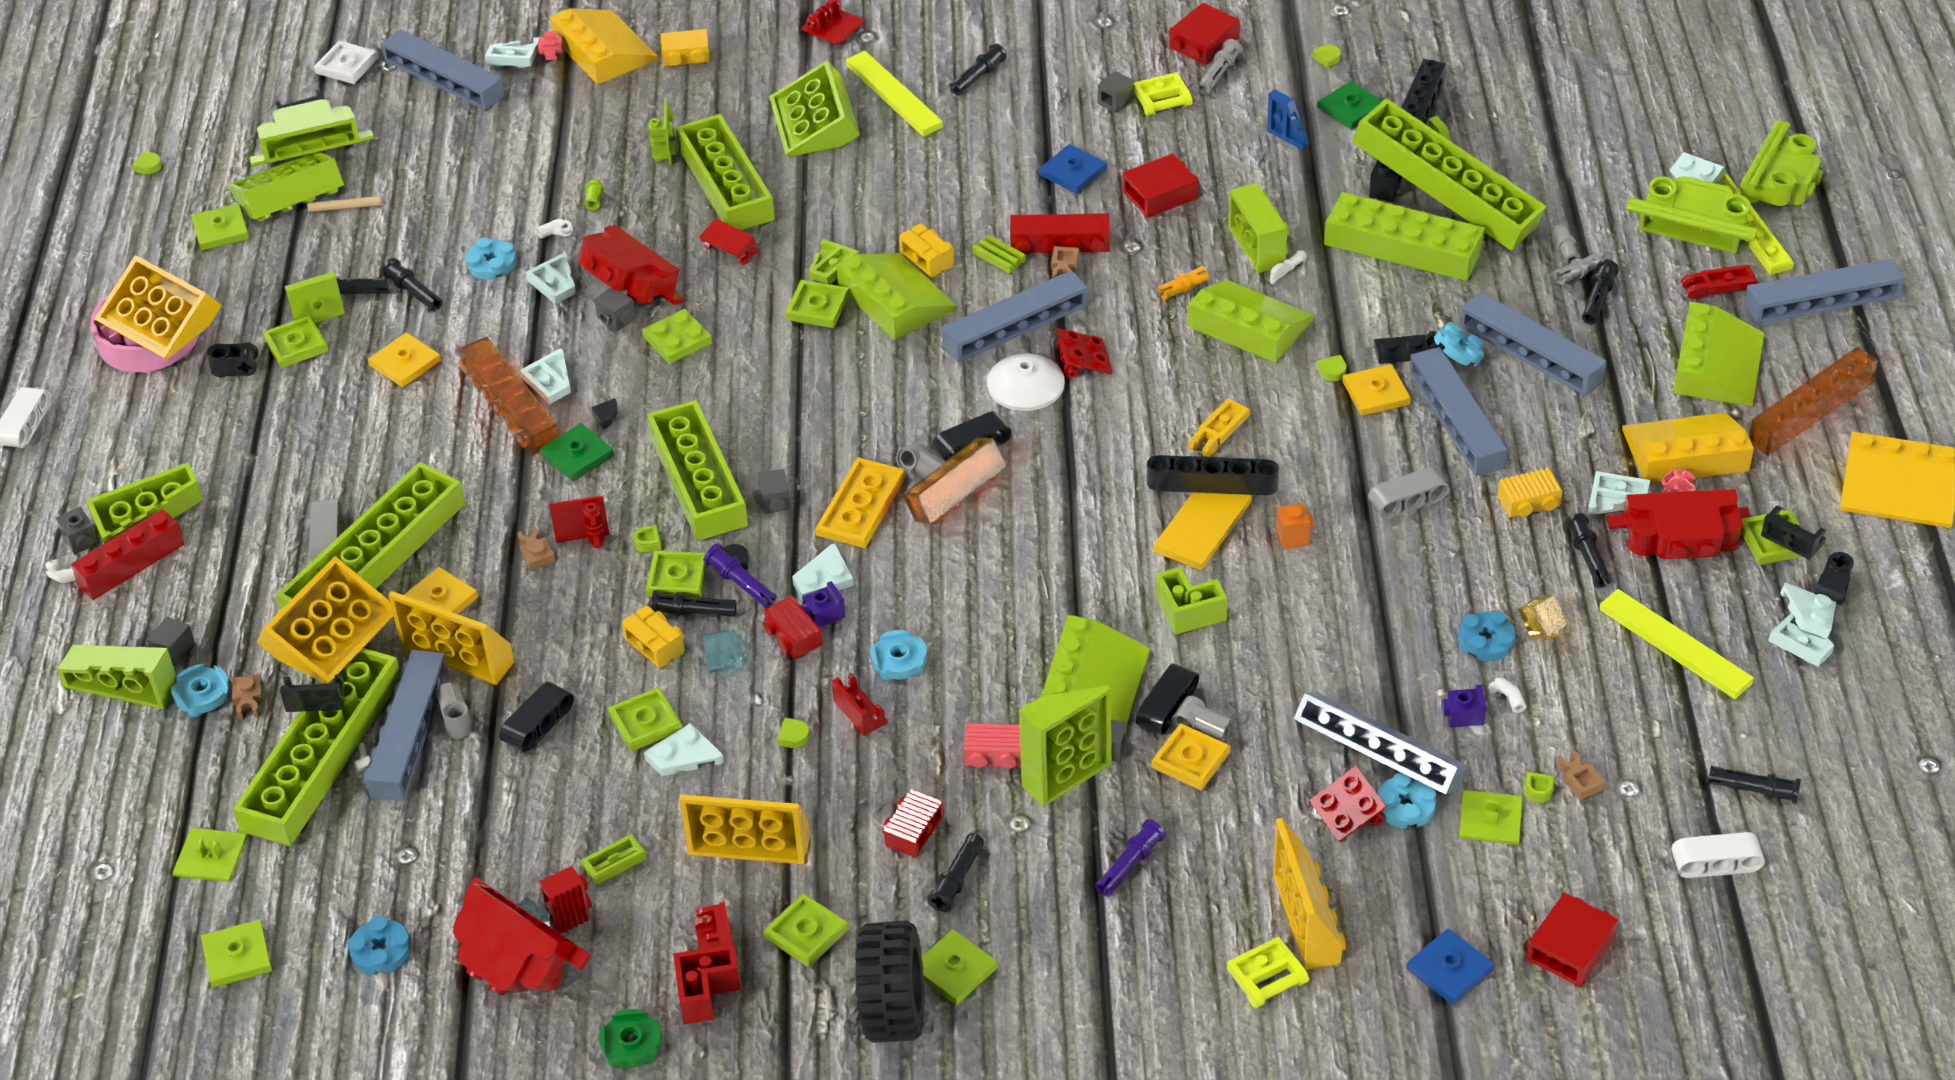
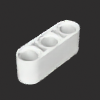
M29 387L19 388L0 419L1 446L25 448L50 406L51 397L48 390Z
M1750 832L1682 838L1673 843L1671 847L1678 873L1684 878L1751 873L1761 869L1765 864L1758 838Z

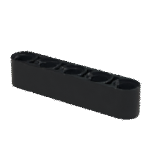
M1155 455L1147 461V486L1155 491L1272 495L1278 490L1279 466L1275 461L1269 459Z

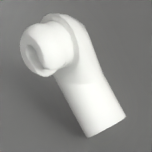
M556 219L537 227L536 231L540 239L550 235L566 237L572 234L573 225L568 220Z
M54 559L46 563V574L49 578L59 583L76 581L72 568L65 569L61 567L59 560Z
M1495 678V681L1489 684L1488 688L1495 697H1499L1503 693L1508 698L1513 712L1520 713L1526 709V704L1518 687L1504 678Z

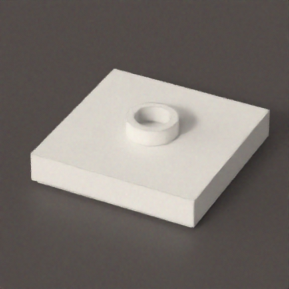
M338 41L314 66V71L316 74L355 84L379 58L378 51Z

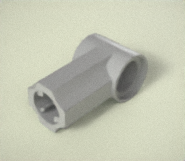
M922 442L913 443L901 448L897 452V463L903 470H913L937 486H942L950 477L951 465L930 453L928 446Z
M451 682L442 684L435 694L444 719L447 735L452 739L465 738L471 733L472 725L468 707L464 702L460 687Z
M1187 696L1171 719L1175 728L1182 723L1221 742H1226L1233 727V719L1207 709L1205 703L1194 696Z

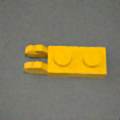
M1227 399L1199 426L1198 431L1189 440L1188 448L1196 451L1206 438L1208 442L1203 447L1202 455L1210 457L1216 452L1218 445H1221L1250 416V409L1231 399Z

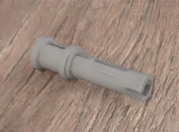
M1234 39L1226 40L1223 43V49L1215 54L1214 63L1196 85V90L1201 95L1206 96L1209 94L1225 70L1231 69L1234 65V60L1241 56L1243 48L1238 41Z

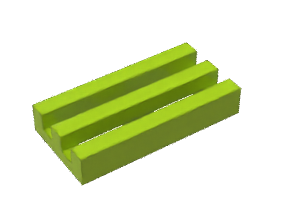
M989 234L985 236V240H979L978 245L974 244L972 246L973 254L1009 274L1026 261L1024 253Z
M630 834L581 859L580 863L583 870H586L589 878H592L596 886L646 860L647 854L633 834Z

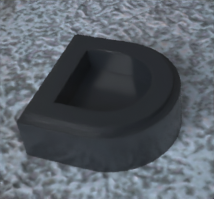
M731 544L723 548V551L729 556L740 560L741 567L744 570L748 569V552L744 546Z

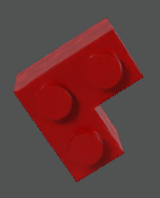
M734 944L673 953L683 1025L714 1020L711 995L741 990Z

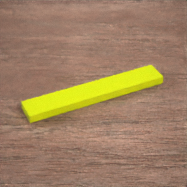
M866 51L846 59V66L923 137L943 128V121Z
M1725 173L1718 184L1727 186L1733 191V194L1740 195L1741 191L1729 175ZM1750 205L1746 226L1758 228L1753 242L1744 241L1770 275L1792 270L1794 266L1793 260Z
M1617 589L1600 603V611L1733 699L1739 697L1753 684L1754 677L1621 590Z

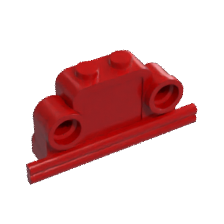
M606 226L604 232L587 235L583 238L578 263L612 289L618 291L627 290L626 295L633 299V302L641 304L651 303L654 296L657 295L662 296L673 305L684 302L685 298L675 292L680 269L618 226Z
M1736 489L1628 494L1626 495L1623 514H1607L1606 519L1609 529L1627 528L1629 535L1628 548L1634 554L1649 556L1656 553L1662 559L1715 557L1721 551L1730 552L1736 550L1741 542L1742 519L1751 516L1748 507L1738 508Z
M474 877L464 895V905L453 925L454 936L462 943L458 950V959L462 965L468 968L466 972L470 976L478 980L484 979L490 983L488 988L500 995H505L506 991L520 993L527 988L536 989L541 992H551L559 986L562 980V968L566 961L579 970L585 968L586 962L591 957L590 953L478 877Z

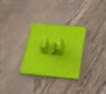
M1463 790L1459 838L1519 845L1522 796Z
M191 828L173 870V876L230 882L248 837L247 833Z

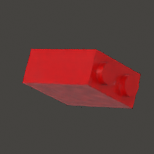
M1203 2L1169 29V48L1207 65L1214 59L1215 54L1223 49V43L1226 40L1234 39L1237 41L1240 38V19Z
M1173 153L1122 172L1123 192L1147 218L1198 199L1200 183L1197 176L1192 174L1186 168L1184 162L1180 161Z
M1564 892L1529 940L1526 960L1581 988L1616 938L1619 919L1606 911H1601L1585 903L1578 897H1573Z

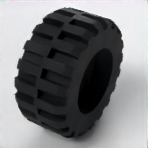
M909 921L866 923L858 931L855 956L857 1004L863 1035L872 1043L914 1041L922 1034L925 1012L923 961L917 928Z

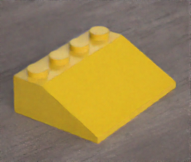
M569 8L550 16L552 31H556V36L563 37L564 51L597 85L658 59V55L612 10Z
M135 255L94 319L168 360L209 327L222 305L207 293Z
M1726 412L1622 426V431L1642 479L1650 480V484L1662 483L1665 474L1672 469L1679 471L1680 468H1683L1696 478L1747 472L1750 470L1754 450L1746 430Z
M1851 432L1846 453L1840 502L1841 511L1939 527H1952L1955 509L1954 447Z
M334 556L263 627L257 643L278 661L324 684H329L335 678V675H338L394 616L390 601Z
M393 591L388 594L403 652L410 654L411 650L444 653L448 668L495 685L500 682L513 665L514 658L511 644L488 625Z
M680 795L679 801L688 855L805 864L810 830L808 817L799 804Z
M1282 818L1276 819L1273 877L1305 970L1341 964L1342 951L1346 950L1345 938L1342 932L1338 933L1337 916L1334 908L1329 909L1326 885H1321L1319 880L1321 878L1319 864L1317 861L1313 862L1308 848Z

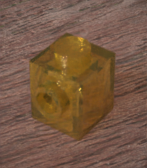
M1554 594L1538 596L1518 608L1532 639L1544 638V640H1550L1560 634L1559 630L1568 625Z

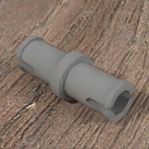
M1559 224L1554 227L1553 234L1557 240L1556 247L1558 252L1563 255L1565 264L1570 265L1572 260L1580 259L1576 249V240L1571 236L1566 224Z
M1595 252L1583 259L1577 258L1572 260L1570 265L1555 270V279L1563 277L1557 283L1563 285L1572 279L1585 277L1588 272L1596 269L1597 263L1602 258L1596 261L1594 259L1601 255Z

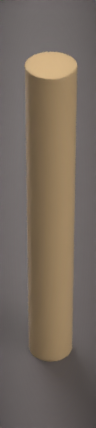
M381 196L312 202L307 205L308 212L310 213L382 206Z

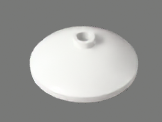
M1031 353L1016 354L999 361L992 367L987 377L988 392L994 401L1001 406L1017 411H1032L1049 406L1061 396L1065 385L1064 374L1054 361Z

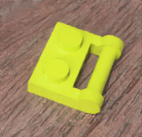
M1178 72L1134 82V92L1141 102L1146 116L1154 115L1156 111L1181 105L1184 107L1191 106L1193 103L1192 96ZM1168 97H1173V98H1169V99H1165V100L1153 102V101H1156V100H1160V99H1164V98H1168Z
M1279 936L1227 962V970L1246 993L1249 1002L1254 1008L1264 1005L1265 1000L1296 984L1301 986L1309 982L1306 970ZM1286 969L1291 973L1261 989L1256 986V984Z

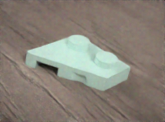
M565 252L525 272L526 280L554 304L576 294L568 257Z
M561 348L520 370L521 378L549 405L571 393L564 354Z
M835 543L828 546L792 576L793 585L801 600L802 596L827 587V582L830 581L833 582L838 591L854 586L853 577Z
M1784 583L1780 594L1783 597L1789 598L1788 608L1791 614L1795 616L1798 627L1827 639L1832 628L1836 602L1825 595H1817Z
M1790 613L1771 631L1768 641L1819 667L1832 654L1835 645L1828 638L1825 639L1800 629L1795 621V616Z

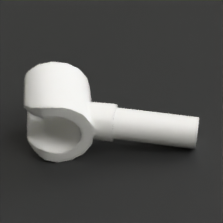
M360 743L358 745L360 759L353 763L359 777H363L365 770L370 768L371 760L367 755L365 743Z

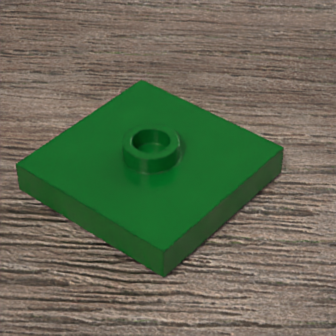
M1350 81L1320 99L1317 103V108L1348 128L1353 129L1358 126L1361 119L1383 101Z
M580 423L541 447L540 454L571 481H574L613 457L614 450Z

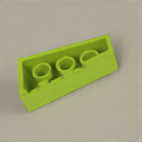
M188 462L87 499L86 503L101 541L105 544L162 509L174 519L203 501L198 481Z
M72 645L57 668L64 688L163 710L172 698L171 689L177 682V676L167 648Z

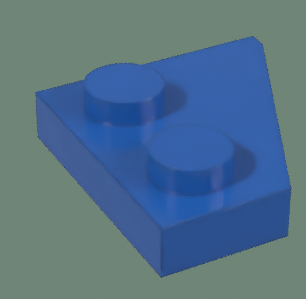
M1274 89L1268 94L1267 132L1304 150L1309 146V141L1294 99Z

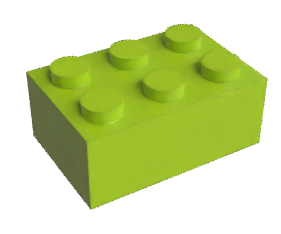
M1258 183L1229 190L1228 228L1258 273L1269 271L1276 264L1284 263L1286 255L1289 253L1287 236L1290 234L1289 226L1279 216L1276 206H1272L1267 193L1262 191Z

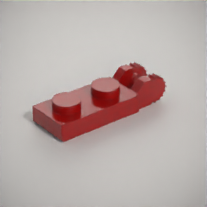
M1748 264L1700 271V273L1683 276L1681 280L1682 286L1687 289L1686 295L1689 299H1701L1706 294L1713 295L1747 290L1748 285L1758 283Z

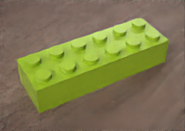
M721 114L676 127L679 151L722 222L744 230L775 220L773 197Z
M1342 192L1325 222L1324 245L1467 281L1483 250L1485 227Z
M697 400L646 414L650 438L696 540L700 541L747 527L748 520L745 501Z

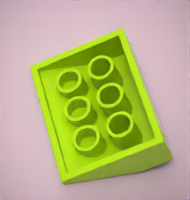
M828 60L769 96L787 157L839 148L860 135L843 78Z
M316 152L303 155L227 184V186L248 217L262 221L270 218V213L278 210L286 212L293 209V205L302 202V204L310 203L316 200L315 196L336 193L339 191L338 187L344 186L335 158Z
M900 253L856 254L836 264L838 286L848 287L849 298L894 340L957 309V305Z
M1227 279L1201 289L1188 303V327L1274 363H1277L1314 320L1315 316Z
M1689 302L1673 394L1753 406L1764 332L1717 306Z
M1067 615L1041 696L1108 685L1111 688V719L1126 722L1127 729L1150 648L1097 620Z
M1108 685L1041 696L1035 701L1027 703L1019 710L1022 787L1043 807L1112 765L1111 688Z

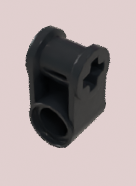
M249 342L235 344L218 343L210 346L207 350V356L212 375L226 377L251 376L257 371L255 359L258 357L259 352L257 346Z
M1834 552L1829 556L1824 571L1817 582L1814 594L1825 595L1832 601H1835L1837 605L1842 606L1854 560L1849 554Z

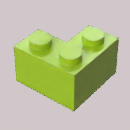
M1182 567L1155 573V597L1174 635L1227 621L1228 598L1218 579L1191 586Z

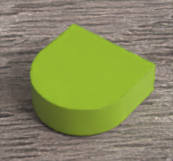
M1323 45L1312 51V58L1326 68H1330L1340 61L1341 51L1337 46Z
M1437 116L1430 118L1429 127L1450 140L1449 130L1442 120Z
M144 151L132 164L133 172L146 175L154 174L162 167L160 156Z
M1341 355L1316 361L1317 370L1321 377L1327 381H1339L1343 379V375H1346V363Z
M658 525L642 527L633 533V545L637 551L648 553L662 550Z
M784 718L777 738L778 746L789 748L804 746L810 738L808 725L801 720Z
M1526 771L1524 795L1532 802H1547L1553 796L1556 776Z

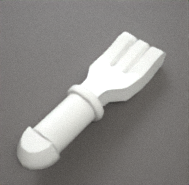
M1303 250L1297 251L1294 256L1286 259L1284 263L1276 264L1271 270L1270 283L1275 284L1288 271H1292L1295 266L1304 262L1307 258L1306 252Z

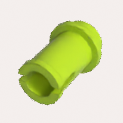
M594 179L585 185L586 199L584 206L588 210H597L600 207V197L604 193L602 183Z

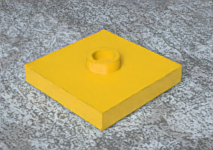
M407 332L368 358L369 366L402 388L441 361L439 353Z
M1392 364L1343 375L1342 382L1361 416L1407 406L1411 403V397Z
M437 567L405 593L404 596L459 614L478 598V593L474 588L442 568Z
M1180 723L1152 759L1151 768L1202 791L1230 754L1231 746Z

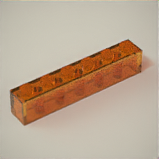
M487 336L460 348L462 359H459V364L465 374L469 373L471 381L476 388L480 387L486 402H491L497 416L504 418L508 430L516 434L522 448L526 447L533 456L540 453L541 447L559 437L555 421Z
M1859 347L1841 357L1754 417L1751 421L1749 439L1752 445L1767 456L1775 452L1871 385L1874 380L1878 360Z

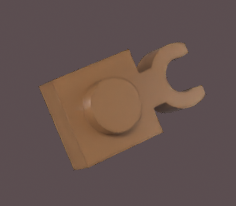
M1054 246L1051 260L1052 278L1068 271L1076 272L1079 248Z
M531 527L532 535L528 537L524 536L521 531L518 532L521 545L520 551L530 571L555 562V556L545 537L539 538L536 527Z
M261 674L232 678V699L240 720L244 719L243 714L248 710L253 711L255 718H258L260 715L257 703L263 702Z
M1573 750L1570 753L1571 762L1565 761L1562 756H1558L1557 759L1558 769L1565 773V783L1579 800L1605 790L1606 782L1590 762L1582 765L1580 763V755Z

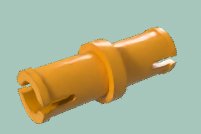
M1200 266L1187 274L1181 273L1176 276V279L1158 286L1159 295L1164 293L1161 298L1166 301L1181 292L1187 293L1192 287L1208 281V272L1202 273L1206 269Z

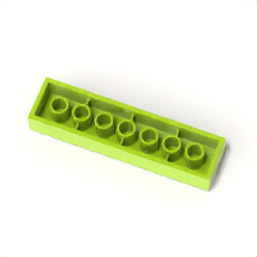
M1386 98L1361 119L1352 140L1354 144L1471 224L1485 227L1484 232L1511 251L1537 228L1547 207L1546 205Z
M419 462L276 594L279 609L281 610L334 556L373 588L379 587L465 505L461 481Z
M363 648L338 674L342 675L344 685H346L343 710L304 711L298 713L233 808L240 832L291 847L395 691L396 683L401 681L396 657ZM335 678L329 684L336 683Z

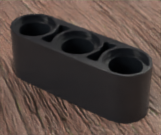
M991 411L940 432L934 438L932 445L946 463L955 465L1006 443L1010 439L1012 431L997 412Z
M1171 663L1139 707L1135 723L1164 735L1172 725V716L1187 696H1192L1199 682V673Z
M545 682L504 722L499 732L500 740L524 753L530 751L569 712L574 702V695L552 682Z

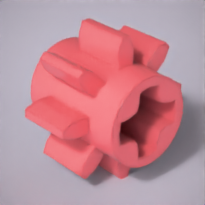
M545 31L544 37L538 38L539 54L546 55V60H557L558 54L564 53L563 37L556 36V31Z
M1680 468L1679 471L1672 469L1662 479V485L1666 487L1662 493L1695 491L1696 486L1692 482L1696 477L1683 468Z

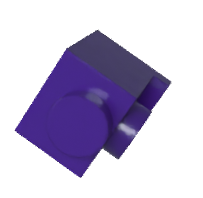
M832 581L827 582V587L802 596L803 605L800 606L819 628L845 618L844 598Z
M1476 685L1475 689L1447 691L1446 699L1441 700L1442 715L1448 717L1449 727L1484 725L1486 702L1482 685Z

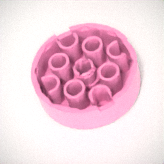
M109 295L96 306L91 316V330L100 356L107 364L120 371L152 373L157 369L169 366L187 356L199 336L197 335L166 360L94 319Z

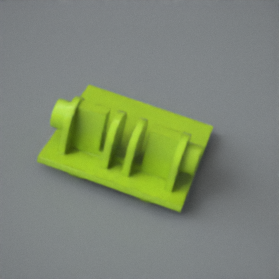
M664 98V120L651 119L648 129L652 157L657 162L669 159L670 166L672 165V156L676 155L675 141H672L676 140L675 126L672 124L673 110L672 107L667 106V99Z

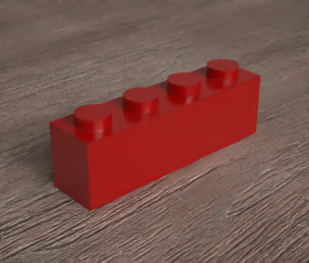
M1109 213L1010 215V246L1022 253H1053L1054 246L1079 248V252H1110Z
M162 509L73 562L71 567L78 587L92 600H95L184 545L178 522Z

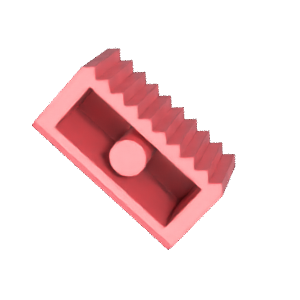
M966 723L964 741L965 765L967 767L971 765L976 768L986 766H1001L1007 769L1015 768L1016 766L1021 768L1019 725Z

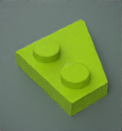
M823 239L820 242V253L815 254L814 263L811 264L808 272L811 280L832 284L838 279L836 264L859 254V251Z

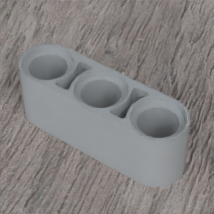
M1428 467L1374 486L1368 494V499L1383 519H1390L1442 501L1449 494L1450 487L1435 467Z
M339 499L311 502L310 556L311 561H313L342 534V511Z

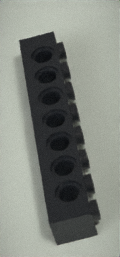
M1423 59L1401 107L1426 125L1444 88L1446 63ZM1377 159L1370 176L1369 197L1393 202L1404 177Z

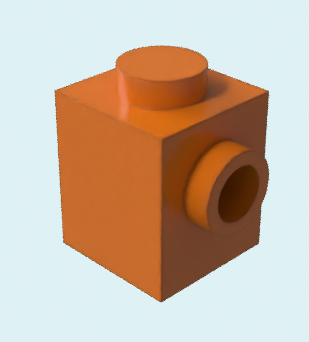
M1304 503L1277 507L1276 532L1282 549L1309 545L1310 530L1314 529L1312 514L1307 513Z

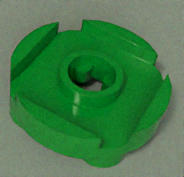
M639 1009L622 1010L612 1015V1020L606 1026L604 1023L600 1028L598 1037L602 1055L607 1059L608 1064L615 1068H633L653 1063L662 1044V1034L658 1021L655 1018L653 1020L648 1017L647 1012ZM634 1034V1037L636 1038L635 1041H633V1042H624V1041H623V1040H626V1039L628 1038V1035Z

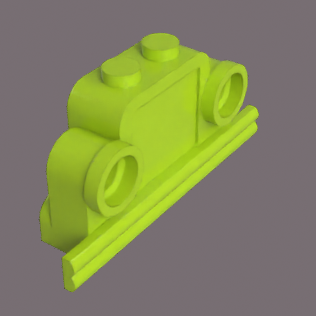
M317 100L274 111L273 117L275 122H267L257 128L261 143L260 148L263 154L249 158L251 166L254 167L373 140L374 135L372 130L358 132L350 107L338 106L331 109L328 100Z
M1776 120L1740 183V187H1742L1740 195L1745 196L1750 203L1763 201L1776 206H1784L1788 203L1802 205L1807 196L1812 197L1816 184H1819L1823 174V170H1819L1821 159L1812 154L1816 147V141L1805 134L1786 135L1791 124L1782 120Z
M1665 176L1654 178L1649 183L1646 200L1629 197L1625 208L1626 211L1640 214L1638 230L1734 254L1737 253L1740 240L1753 242L1758 228L1746 226L1750 212V201L1745 196L1733 194V191L1727 186L1686 176L1678 177L1675 181Z

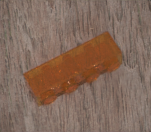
M977 438L903 493L902 496L915 522L934 524L941 520L945 512L958 507L961 504V500L966 496L979 491V486L996 478L999 474L998 472L1006 467V464L994 439Z

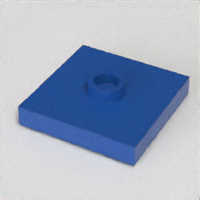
M1068 144L1039 168V175L1078 194L1107 169V162Z
M1447 928L1407 962L1406 969L1453 1005L1494 970L1495 964L1451 929Z

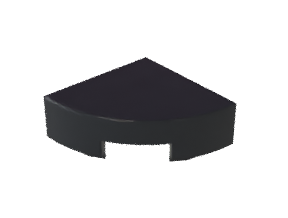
M615 398L591 407L592 414L602 429L609 427L618 413Z

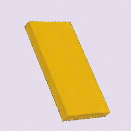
M857 457L815 528L816 536L865 549L907 476L906 470Z
M1192 493L1153 545V552L1202 571L1251 504L1252 495Z

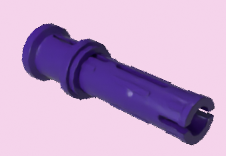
M714 544L706 552L703 558V562L706 565H712L716 568L723 579L734 581L763 605L764 608H769L770 605H773L765 596L773 602L776 601L777 595L744 570L738 558L731 557L723 551L721 544Z
M1145 820L1140 832L1127 841V849L1103 877L1096 882V889L1100 893L1106 889L1103 895L1110 897L1112 892L1140 860L1147 859L1151 855V849L1156 843L1162 842L1165 839L1166 833L1164 829L1153 820Z

